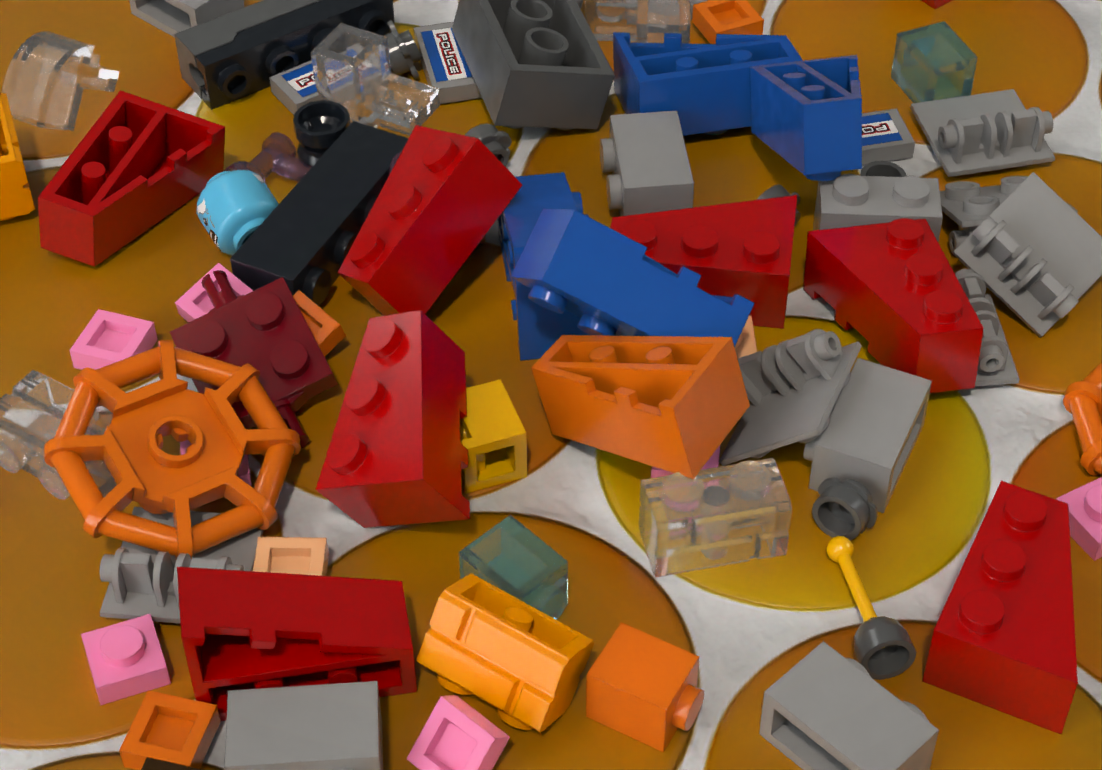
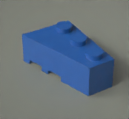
M613 32L614 91L625 113L677 111L683 136L700 133L720 135L729 129L750 127V66L803 61L786 35L716 34V44L682 43L681 33H664V43L630 42V33Z
M857 55L750 66L751 132L810 180H835L841 176V171L862 169V95Z
M564 172L517 176L516 178L522 184V187L497 219L507 282L512 281L516 300H511L513 320H517L520 361L540 359L561 335H589L577 327L581 318L566 309L563 314H559L537 305L528 298L531 289L511 277L543 209L576 210L583 214L580 192H571Z
M543 209L511 275L513 279L531 289L528 298L537 305L559 314H563L566 309L581 318L577 327L589 335L732 337L735 347L755 304L738 294H735L733 297L710 295L697 287L702 275L684 266L680 268L678 274L674 273L645 255L648 247L576 210Z

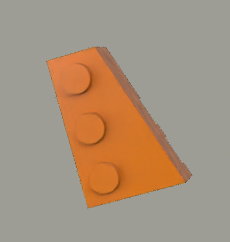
M561 335L531 367L552 434L691 479L697 476L750 406L732 337Z

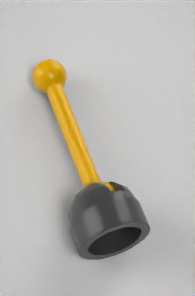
M844 536L833 537L827 544V555L832 561L839 563L864 620V623L859 626L854 635V653L857 661L868 671L872 679L881 680L895 677L912 665L916 657L915 647L906 629L896 619L885 616L877 617L851 557L854 552L852 542Z

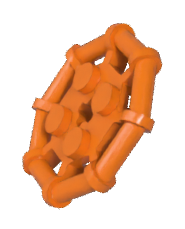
M159 340L158 347L96 370L88 367L83 368L74 376L75 390L54 438L44 445V460L49 466L55 467L85 520L83 530L93 538L105 535L155 551L169 552L170 555L175 556L176 560L180 553H188L192 559V556L255 528L267 530L277 519L275 507L292 458L300 452L301 445L299 434L295 430L288 428L260 383V371L249 363L244 364L242 367L174 347L173 340ZM159 374L161 379L128 393L121 390L123 387ZM177 374L219 388L213 390L205 387L204 394L187 389L188 382L177 379ZM241 401L258 429L246 430L231 405L234 402ZM104 406L113 413L110 426L108 427L107 425L103 435H85L96 407ZM172 435L177 442L188 440L192 445L186 448V454H167L161 450L163 448V437ZM262 454L264 460L254 488H252L238 477V471L244 455ZM103 460L117 485L105 497H103L84 461ZM222 497H225L237 506L191 526L190 511ZM132 501H135L144 510L152 514L162 515L171 512L173 513L174 527L125 513L122 510Z

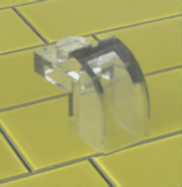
M585 0V19L597 41H613V32L630 33V42L664 43V33H681L682 43L689 44L690 0Z
M340 23L311 51L314 80L321 100L334 101L347 108L350 115V124L355 121L374 128L381 126L410 136L416 125L421 126L440 106L439 89L437 87L391 73L388 37Z
M43 31L29 37L18 48L8 66L1 93L7 95L13 119L40 128L74 131L83 90L93 89L114 92L119 71L99 65L101 56L93 53V45L50 31Z

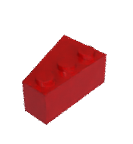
M120 90L38 196L41 248L93 267L97 266L201 193L206 187L207 182L214 175L224 171L225 126Z
M416 125L344 259L338 274L384 316L418 310L426 314L522 187V184L478 138Z
M797 195L612 217L610 228L648 247L645 255L676 274L684 266L702 275L697 284V287L716 296L733 297L735 294H738L754 302L755 304L750 313L753 326L784 329Z
M900 218L888 223L808 231L803 290L813 300L822 297L836 310L835 321L845 330L854 327L868 341V352L881 365L932 380L930 393L975 388L984 328L926 219Z
M421 310L369 318L315 489L363 528L470 519V502L462 496L461 470L468 467V449L460 443V419L467 417L465 352Z
M1001 481L934 628L922 682L1061 735L1078 685L1068 503Z
M177 567L181 638L196 701L217 705L221 722L227 719V697L229 690L378 681L379 698L417 692L414 652L402 581Z

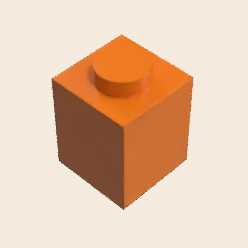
M621 622L587 673L586 717L664 752L677 729L680 728L688 731L701 709L704 700V690L697 688L700 656Z

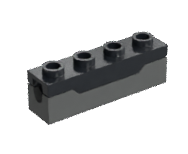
M263 0L174 34L181 76L194 92L203 99L205 104L213 110L270 87L269 77L360 40L369 47L378 44V38L391 32L387 22L392 20L395 25L393 0Z

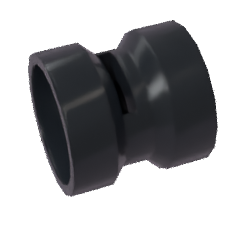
M318 100L301 106L295 112L293 124L295 136L300 142L297 148V156L302 172L306 174L350 125L349 112L340 103Z

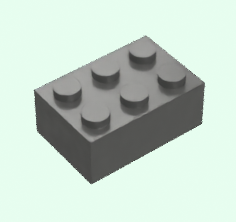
M459 0L452 31L494 126H505L512 129L548 127L565 131L574 128H598L615 74L576 0Z

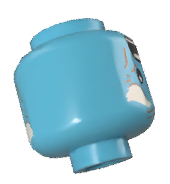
M250 170L223 171L214 175L207 182L206 187L198 198L196 213L218 249L223 253L233 256L279 203L259 174Z

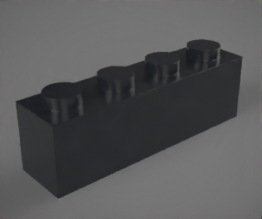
M353 121L230 258L233 275L253 291L283 277L292 295L300 290L315 304L320 305L326 299L332 284L340 276L338 271L409 138Z

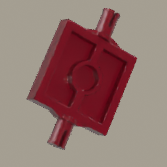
M213 271L221 288L220 292L217 291L210 275L207 274L201 283L214 308L207 314L170 331L176 347L240 367L249 363L259 370L260 383L288 428L295 430L299 434L300 445L303 448L308 443L309 437L304 432L295 412L310 398L338 385L284 278L281 277L246 295L237 297L224 271ZM192 379L199 393L204 394L205 387L213 390L219 388ZM241 401L234 402L231 405L246 430L251 427H257Z

